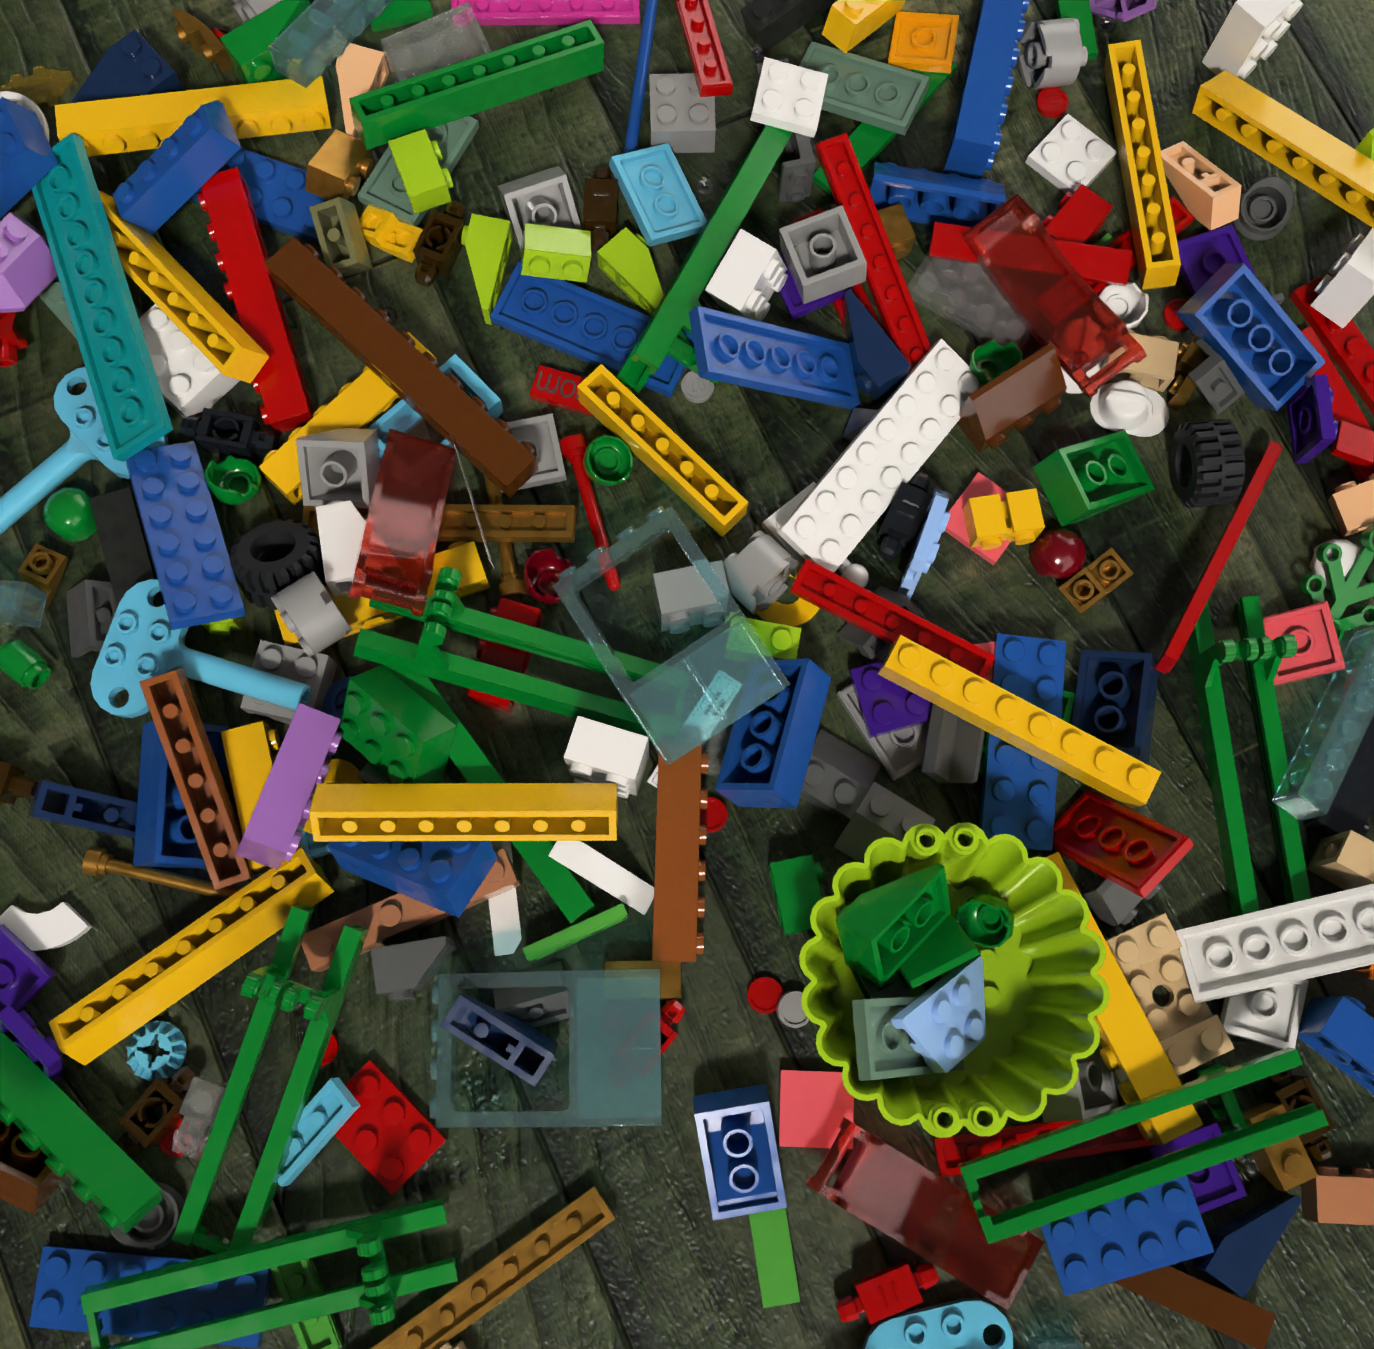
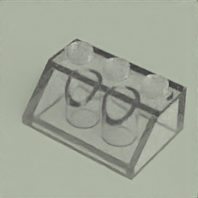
M469 2L380 40L381 52L385 54L387 65L396 83L492 52Z

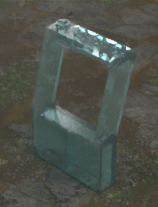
M661 506L645 517L647 522L639 528L635 529L634 526H631L616 536L618 542L608 549L605 546H601L591 552L586 557L588 562L578 569L574 565L564 570L557 576L559 582L554 584L553 587L618 692L667 766H669L790 686V683L672 506L666 510ZM670 532L674 535L726 614V619L722 624L640 679L633 681L584 605L579 592L583 587L662 534Z
M660 969L438 974V982H433L432 1004L438 1005V1020H432L431 1040L432 1042H437V1057L431 1058L430 1064L431 1080H436V1096H431L430 1119H436V1128L662 1126ZM566 987L569 990V1107L567 1109L460 1110L457 1108L455 1103L456 1036L440 1027V1025L457 1000L458 993L461 990Z

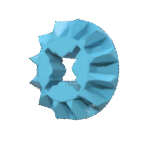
M166 1021L147 1022L133 1032L130 1042L125 1046L128 1055L126 1063L131 1066L134 1075L147 1081H155L156 1078H169L174 1075L184 1063L187 1052L183 1033L178 1027ZM156 1040H158L159 1047L163 1048L164 1051H170V1053L157 1056L155 1062L151 1061L152 1055L142 1050L143 1047L153 1046Z

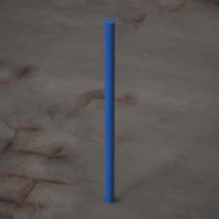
M646 0L624 153L636 151L638 146L658 0Z

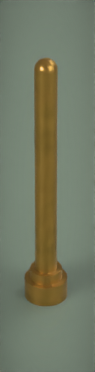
M484 475L490 505H504L499 488ZM497 542L503 577L498 586L500 597L512 601L522 600L528 596V592L525 589L521 575L517 574L511 542Z
M95 846L89 847L82 863V873L86 875L100 877L101 875L114 873L223 900L228 899L241 890L232 886L214 890L211 881L152 867L133 866L131 862L114 859V855L109 854L107 849Z

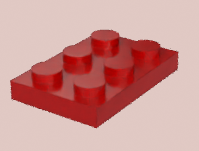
M369 1060L345 1084L361 1106L336 1132L335 1136L393 1196L448 1139L373 1060Z

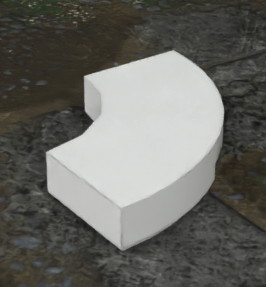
M62 902L52 910L39 914L27 913L21 908L11 905L0 916V925L4 924L31 951L60 948L77 940L92 928L67 902Z

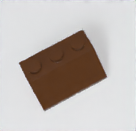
M1049 343L968 396L959 414L961 418L957 424L979 453L989 446L992 450L996 449L1008 439L1007 435L1015 429L1018 432H1022L1034 423L1035 416L1042 412L1048 415L1061 405L1060 399L1067 386L1053 344Z
M0 1119V1199L35 1215L58 1187L63 1175L58 1177L50 1170L44 1161L48 1157L40 1148L32 1151L19 1137L22 1130L14 1122L7 1126Z

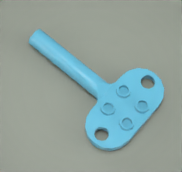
M85 367L77 368L66 374L57 385L54 394L55 410L60 419L70 429L69 440L0 497V535L90 460H98L118 477L130 479L125 461L115 460L112 457ZM81 382L87 384L86 390L82 394L72 395L71 391L74 385ZM167 434L146 448L169 445Z
M156 579L139 582L124 594L94 666L90 683L93 698L100 708L112 715L125 718H134L150 711L140 686V681L182 667L187 678L296 711L299 703L307 706L311 697L310 685L186 647L185 636L189 627L171 630L165 605L155 607L153 604L154 596L161 591ZM127 690L129 693L127 704L117 708L115 705L117 693Z
M963 1298L889 1316L878 1321L866 1335L862 1349L1014 1348L1013 1332L1007 1318L993 1304L979 1298ZM991 1324L999 1325L1002 1330V1338L995 1345L985 1344L983 1340L984 1329Z

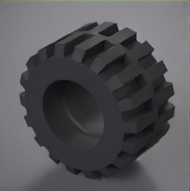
M1229 419L1185 422L1180 424L1175 432L1170 453L1171 476L1180 502L1187 508L1232 504L1241 493L1245 475V454L1238 430Z
M276 519L270 523H261L260 526L247 530V534L241 535L236 540L237 544L231 548L230 562L243 595L246 596L247 601L251 604L255 603L256 607L263 609L268 606L269 610H277L271 597L313 571L317 574L323 585L325 584L322 553L315 531L312 528H308V525L304 522L297 523L293 519H288L287 521Z

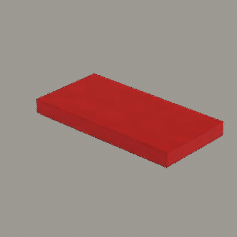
M1087 789L1054 824L1052 849L1145 899L1190 851L1194 844L1190 837Z

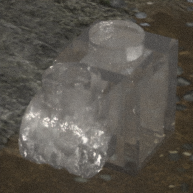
M210 1076L193 1077L179 1111V1114L184 1115L179 1129H176L173 1134V1152L179 1154L182 1152L184 1156L189 1155L191 1159L197 1161L202 1157L209 1137V1131L213 1126L228 1083Z

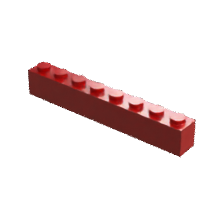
M237 167L215 173L201 187L202 192H198L197 195L203 211L208 212L211 220L206 223L210 238L218 244L219 252L215 253L216 261L221 272H226L228 282L224 283L225 292L229 301L235 303L237 310L236 313H233V319L270 356L252 381L256 393H261L264 404L260 405L259 408L265 424H270L280 434L306 425L313 418L314 409L277 284L272 280L264 265L269 257L247 183Z

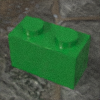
M811 854L769 863L767 867L782 937L813 931L810 915L814 905L822 899L819 884L824 883L820 862L814 863Z

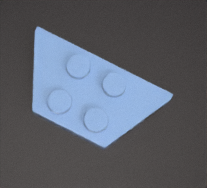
M934 488L932 493L933 498L925 513L897 592L907 596L909 601L921 574H927L930 565L935 560L940 546L938 541L941 534L944 533L951 513L945 511L949 501L948 493Z
M981 955L952 969L891 1018L892 1025L896 1029H904L911 1037L910 1046L924 1057L925 1063L934 1073H948L986 1039L984 973Z

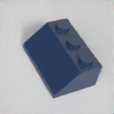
M1081 650L1072 719L1073 726L1147 765L1149 762L1159 671L1155 669L1158 662L1153 653Z

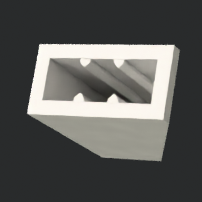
M334 500L326 505L316 507L325 582L334 596L373 589L375 581L387 585L403 583L402 575L395 561L350 500Z

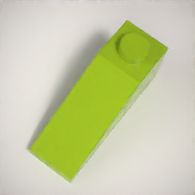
M472 214L469 226L464 225L461 244L466 247L485 324L492 325L490 315L498 302L513 241L512 226L509 220Z
M625 227L597 251L598 267L651 317L664 294L647 242L639 234L634 235Z

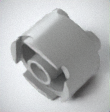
M1077 18L1041 20L1026 24L1019 43H1025L1024 54L1019 55V69L1023 82L1027 87L1033 86L1032 89L1069 86L1074 83L1079 74L1080 67L1085 66L1088 60V51L1085 46H1082L1079 32L1080 23Z
M761 530L755 532L749 538L747 546L739 554L734 552L723 562L729 592L752 614H756V607L763 611L776 601L789 587L785 580L790 574L795 578L800 569V563L770 535H765Z
M314 571L271 597L274 605L281 613L280 616L291 633H295L298 642L309 658L353 631Z

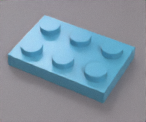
M669 143L611 157L609 162L611 171L615 179H618V185L648 247L700 233L707 220Z

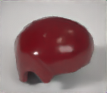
M1065 528L1048 530L1038 536L1031 545L1030 562L1040 576H1050L1057 580H1063L1077 574L1086 562V547L1083 540L1079 538V535Z
M551 548L536 550L526 559L523 581L525 589L534 599L546 604H557L564 601L573 592L576 575L569 559L558 556L554 549Z

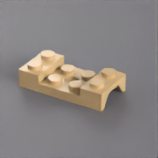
M1166 913L1151 917L1140 925L1105 939L1177 1076L1235 1049L1218 1015L1211 1013L1206 1002L1195 1003L1179 950L1183 946ZM1158 985L1165 987L1169 992V1001L1163 1007L1157 1005L1152 997L1153 990Z

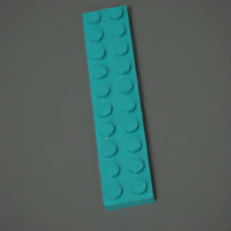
M70 133L52 147L58 164L32 188V192L112 457L115 460L124 462L172 431L173 427L81 137Z

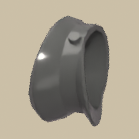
M1266 177L1242 191L1239 218L1233 221L1235 228L1244 237L1254 241H1264L1275 237L1285 227L1287 217L1293 206L1294 196L1291 186L1279 177Z
M155 1182L161 1188L162 1201L126 1235L118 1227L113 1230L110 1229L111 1234L116 1240L126 1246L146 1252L165 1247L173 1241L172 1237L184 1207V1200L175 1188L165 1183Z

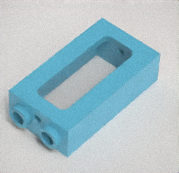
M456 354L438 368L446 376L449 373L454 375L463 385V391L471 398L473 396L478 397L488 408L487 413L494 420L504 413L501 399ZM402 399L367 429L377 430L379 462L384 459L391 466L388 470L401 485L407 482L415 490L457 453L455 447L444 439L415 465L408 464L394 450V445L419 424L423 418Z

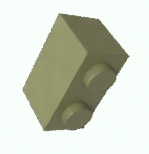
M337 197L309 207L326 267L330 264L333 265L344 278L373 268L355 204Z

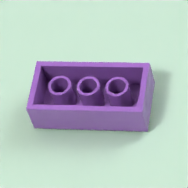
M301 703L298 704L235 855L278 870L283 860L290 862L303 834L297 831V827L303 829L310 817L309 810L313 797H310V795L315 794L317 784H323L330 767L324 764V762L330 763L342 738L343 733L337 731L341 719Z

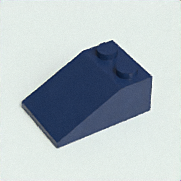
M134 29L109 47L70 103L184 91L175 71Z

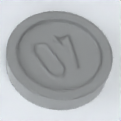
M690 371L682 379L681 391L688 401L702 403L712 396L714 384Z
M792 990L784 993L779 998L776 1012L779 1020L784 1025L791 1028H799L809 1022L801 1007L803 992Z

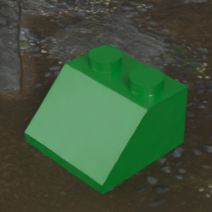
M952 915L947 917L898 968V971L907 989H913L980 955V953Z

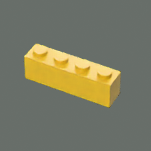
M264 721L221 731L242 835H244L276 759V750H279L281 747L277 730L272 729ZM300 842L296 851L301 848ZM248 859L249 868L254 872L263 873L271 869V867Z

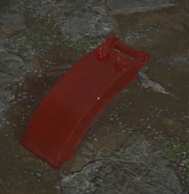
M1018 194L962 235L971 252L1011 309L1042 347L1049 343L1053 344L1061 368L1079 386L1087 398H1091L1098 393L1100 386L1134 361L1139 363L1147 357L1143 347L1129 334L1125 323L1079 275L1051 238L1038 218L1037 213ZM1120 347L1126 350L1090 378L1085 374Z
M389 429L363 527L348 597L360 599L362 596L411 610L410 614L422 617L433 574L435 550L442 513L455 465V448Z
M843 1117L838 1126L841 1130L815 1176L811 1174L805 1185L932 1262L984 1297L1009 1310L1044 1241L1025 1231L988 1244L970 1195ZM855 1137L859 1141L857 1142L849 1159L843 1167L835 1184L833 1185V1187L828 1185L831 1177L833 1176L836 1168L842 1160L850 1143ZM981 1203L985 1215L987 1214L989 1216L998 1214L993 1209Z

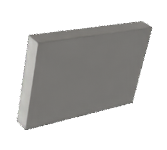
M851 684L837 692L836 696L878 762L882 764L881 766L891 782L896 781L923 764L930 722L869 738L853 685Z

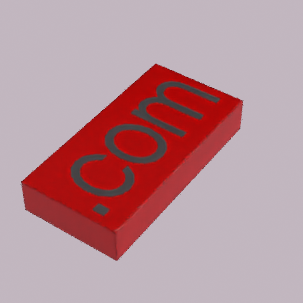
M539 365L529 394L530 399L594 417L578 399L577 386L585 377Z

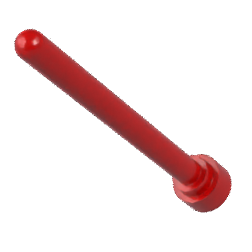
M582 434L570 435L559 441L561 454L567 459V462L572 464L607 586L611 591H617L621 586V582L593 487L582 463L587 443Z

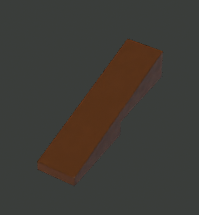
M1171 1266L1113 1282L1256 1349H1265L1276 1314Z

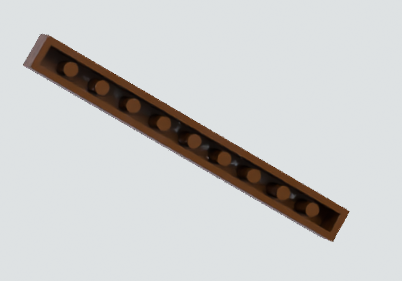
M293 237L264 263L276 284L451 445L454 446L455 444L457 450L509 498L539 470L536 460L537 453L531 445L524 440L519 443L511 435L513 433L511 428L502 419L497 418L494 420L487 413L488 408L478 397L473 396L470 398L462 391L464 387L454 375L449 373L446 376L438 369L440 367L439 363L430 353L425 351L422 354L414 347L416 345L415 341L407 332L402 329L398 332L391 326L392 321L380 308L376 310L371 308L367 304L368 299L356 286L348 287L343 282L345 279L333 265L330 264L326 267L320 261L321 256L310 244L306 243L303 246Z

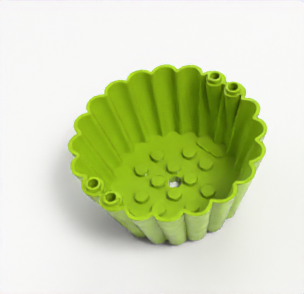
M966 822L957 823L950 827L945 834L938 827L931 824H918L911 827L905 833L902 842L891 837L876 839L868 846L864 854V863H846L837 870L832 884L834 895L817 901L811 911L810 923L816 936L809 939L803 945L799 955L800 967L804 975L811 980L802 993L801 1007L805 1016L812 1023L820 1026L816 1034V1047L819 1055L832 1066L843 1067V1084L851 1096L863 1101L877 1099L879 1111L892 1124L899 1126L910 1125L919 1119L923 1129L930 1135L938 1138L951 1137L957 1134L963 1126L973 1134L990 1137L1001 1131L1008 1117L1021 1122L1036 1119L1045 1109L1047 1094H1065L1074 1087L1079 1074L1077 1060L1092 1055L1099 1046L1100 1031L1094 1017L1100 1015L1105 1010L1110 996L1105 980L1096 973L1103 966L1106 952L1102 939L1094 931L1086 929L1090 915L1087 902L1079 893L1069 889H1062L1063 877L1061 870L1054 862L1048 858L1038 856L1028 858L1026 847L1021 840L1013 835L999 834L988 840L982 829L977 825ZM940 863L945 867L951 914L949 916L953 915L955 917L956 910L971 896L983 893H991L1003 899L1009 905L1014 915L1013 934L1000 947L985 948L980 944H975L983 959L986 1039L963 1058L964 1070L859 1081L858 1066L856 1064L855 1032L852 1021V1000H861L864 997L849 966L846 965L836 918L845 906L850 905L860 894ZM951 970L939 975L940 978L944 977ZM923 984L913 989H908L911 997L920 996L927 990Z

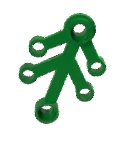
M1374 525L1368 526L1360 536L1362 548L1346 577H1344L1340 560L1342 557L1340 546L1324 543L1318 547L1316 552L1317 559L1326 565L1333 595V601L1329 607L1339 642L1343 637L1344 631L1361 625H1374L1373 605L1361 604L1355 609L1354 614L1341 617L1348 605L1374 597V577L1370 583L1358 586L1374 558V543H1372ZM1331 548L1332 556L1330 559H1327L1326 553ZM1316 574L1304 575L1300 580V589L1303 593L1309 594L1311 605L1325 602L1323 594L1325 589L1324 578ZM1314 579L1316 582L1315 587L1310 590L1309 584ZM1366 610H1369L1370 615L1368 619L1365 620L1364 613L1366 612Z

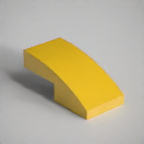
M368 205L359 218L365 241L395 257L412 263L415 259L413 249L423 229L398 221L392 212Z

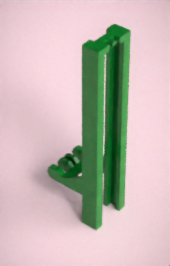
M765 125L747 150L616 377L622 384L636 393L642 390L651 374L654 375L659 369L666 355L699 375L695 349L691 346L681 328L692 335L689 311L696 306H701L698 298L793 132ZM704 378L705 380H709L713 384H718L720 382Z
M453 567L440 569L432 597L375 581L369 607L425 622L419 644L360 628L353 654L354 657L577 719V716H581L649 737L650 740L657 742H674L679 736L682 722L681 715L691 672L466 608L455 592L458 590L462 573ZM446 629H450L671 693L670 700L675 704L669 716L440 651L437 645L443 644Z
M1259 596L1241 597L1239 599L1240 602L1235 604L1241 636L1240 642L1235 643L1233 639H1227L1215 643L1208 601L1187 641L1232 917L1260 911L1219 666L1224 663H1231L1234 660H1244L1246 665L1286 904L1311 899L1274 687V678L1283 658H1291L1296 654L1297 641L1293 634L1280 635L1274 640H1270V637L1265 636Z
M384 665L456 725L449 757L468 783H505L428 677ZM511 841L572 925L584 921L597 911L595 905L569 869L548 856L556 841ZM582 841V842L585 843V844H587V845L589 846V845H591L592 843H594L595 841Z
M303 904L291 906L271 964L250 972L244 980L240 992L241 995L251 999L258 996V1001L172 1240L187 1246L194 1244L217 1254L257 1244L278 1186V1179L287 1161L292 1140L297 1133L298 1123L303 1109L307 1105L369 928L354 924L353 927L344 925L322 989L318 991L289 980L314 908ZM300 1002L305 1004L303 1018L310 1020L233 1238L226 1244L223 1243L224 1238L215 1235L213 1238L207 1237L209 1229L202 1226L201 1222L279 1005L281 1004V1010L291 1012L297 1003Z
M1288 1047L1231 1068L1215 1063L1206 1065L1195 1070L1198 1079L959 1163L958 1166L987 1243L991 1244L1328 1126L1329 1123L1322 1109L1317 1110L1314 1103L1247 1126L1233 1093L1235 1088L1302 1065L1303 1062L1298 1050ZM1207 1099L1211 1105L1220 1103L1211 1108L1215 1118L1226 1117L1229 1125L1221 1130L1222 1135L992 1216L985 1215L977 1194L979 1189L977 1179Z
M439 1198L87 1286L80 1297L83 1314L87 1318L92 1349H198L356 1307L369 1309L370 1321L374 1326L391 1322L396 1314L397 1297L458 1281L455 1257L389 1274L383 1244L385 1239L447 1224L444 1199ZM353 1247L357 1248L358 1256L369 1257L370 1264L361 1269L363 1281L114 1345H110L108 1336H101L103 1324L102 1319H98V1313L103 1310Z

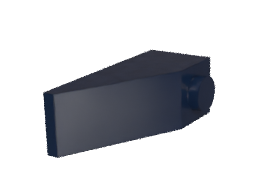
M850 289L844 294L842 311L856 376L855 380L862 392L869 393L876 400L900 384L907 377L911 365Z
M41 780L36 783L27 817L135 839L138 802Z
M462 993L440 1025L446 1031L534 1087L553 1060L558 1047L557 1042L529 1024Z
M1280 1192L1216 1229L1209 1236L1214 1252L1196 1257L1193 1265L1228 1291L1244 1298L1302 1200L1296 1195Z

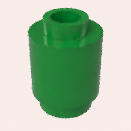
M22 640L7 641L0 646V669L21 687L35 690L49 679L51 669L48 667V662Z

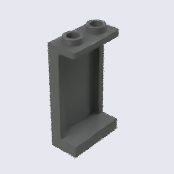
M788 58L778 60L785 63H789ZM763 63L756 64L753 104ZM793 132L784 147L787 162H783L781 166L777 195L779 202H799L806 197H810L816 160L809 136Z

